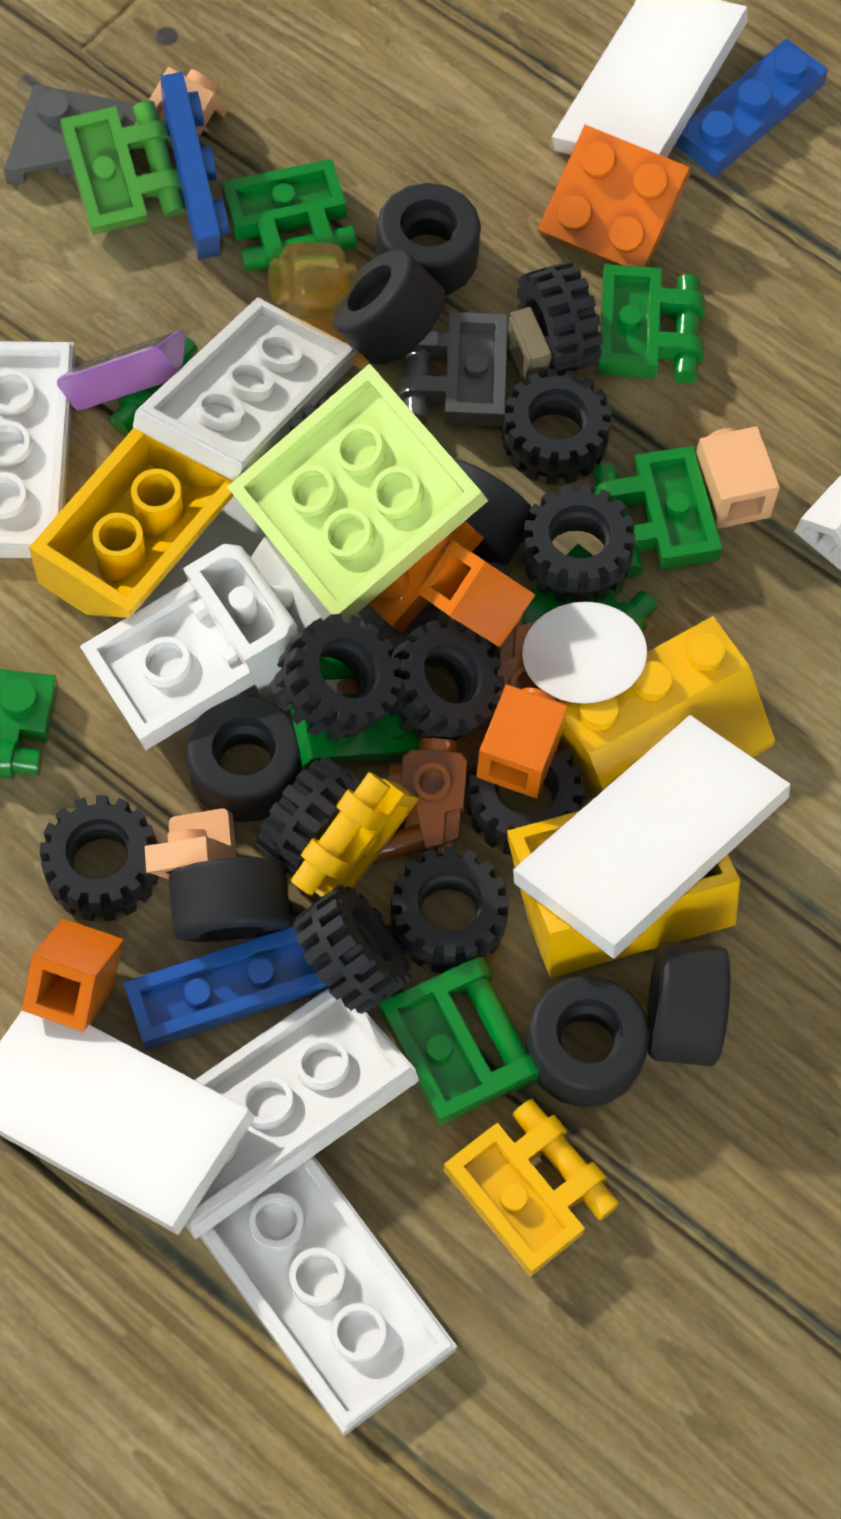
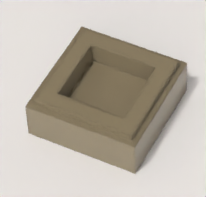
M531 307L511 312L507 333V350L524 385L527 383V377L535 372L538 373L540 378L546 377V369H550L552 355Z

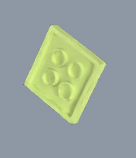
M370 363L227 486L329 613L341 614L342 622L350 615L355 616L488 502L481 490Z

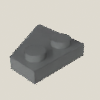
M34 84L4 167L6 182L13 185L25 183L24 174L53 168L58 169L59 176L74 174L61 130L60 119L116 106L122 127L131 126L137 122L133 111V106L136 103ZM134 150L129 151L131 158Z

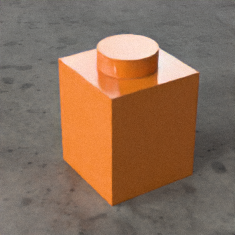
M454 540L450 542L417 592L447 615L498 647L502 646L512 629L519 623L524 611L535 596L527 588Z
M506 684L479 750L476 777L537 799L563 734L568 705L557 702L552 695L537 688L519 689Z
M62 918L32 954L21 1011L85 1032L113 993L124 939Z

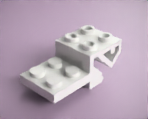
M268 537L262 539L251 558L242 546L230 544L219 546L183 568L188 579L186 583L137 611L131 618L122 620L80 646L145 751L194 722L210 708L235 697L249 687L253 688L260 699L270 702L277 700L285 691V687H276L275 676L282 669L277 666L280 656L286 651L285 648L307 626L320 617L324 620L330 615L329 611ZM361 619L360 626L365 629L366 624Z

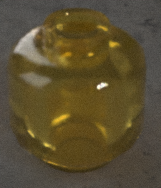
M307 242L288 244L281 251L279 258H273L270 263L268 274L270 297L275 305H280L283 311L299 319L332 318L333 308L345 298L350 290V280L358 271L354 263H348L344 251L336 243Z

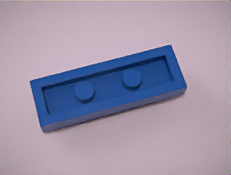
M786 38L688 121L675 146L716 177L823 86L828 69Z
M183 72L161 75V101L180 177L197 260L219 256L220 235L228 234L229 227L223 200H212L208 181L217 179L211 146H200L196 127L204 126L198 91H187Z
M294 926L123 982L145 1051L323 992L329 986L325 982L321 984L315 976L317 971L313 965H308L303 956L306 952L297 943L295 936L299 933L294 929Z

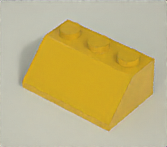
M133 428L29 546L38 584L86 615L131 618L233 498L234 495L227 488L233 481Z
M714 616L648 651L646 664L641 675L623 693L596 703L557 701L568 705L563 734L557 749L561 752L566 748L573 755L572 766L579 765L582 772L581 784L584 785L592 799L597 797L689 715L752 758L773 747L775 743V738L750 666Z
M579 811L508 830V842L514 866L517 867ZM727 854L614 959L521 888L520 891L530 930L550 978L658 948L662 941L679 942L735 926L740 878Z

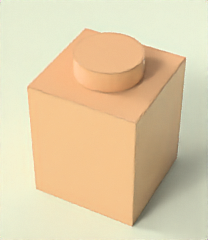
M755 426L741 430L724 428L711 433L707 437L700 438L696 457L716 528L721 529L770 518L780 486L758 427Z

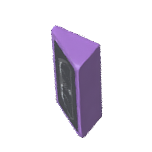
M181 329L80 363L60 376L56 382L57 386L76 411L166 383L182 368L186 335Z

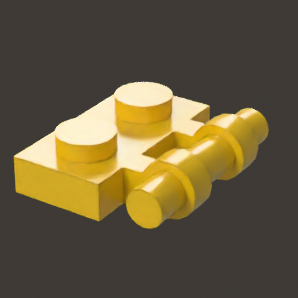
M368 772L355 792L348 789L338 802L336 807L340 812L320 840L312 838L301 853L305 860L291 878V882L305 893L313 895L316 892L321 897L339 885H344L345 888L347 886L355 888L420 798L400 783L384 778L381 779L372 772Z
M533 1099L523 1103L512 1114V1117L526 1132V1135L514 1143L501 1126L496 1123L444 1163L443 1169L445 1174L529 1277L533 1276L583 1235L585 1227L570 1211L576 1204L584 1202L599 1221L606 1218L620 1205L618 1200L604 1185L607 1180L605 1174L595 1162L587 1165L564 1137L568 1130L555 1115L547 1117ZM543 1154L566 1180L556 1190L550 1187L531 1164L534 1159Z

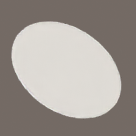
M576 602L552 609L532 625L523 643L522 657L527 674L541 690L567 702L596 703L623 693L637 681L646 664L647 645L641 629L627 614L601 603Z

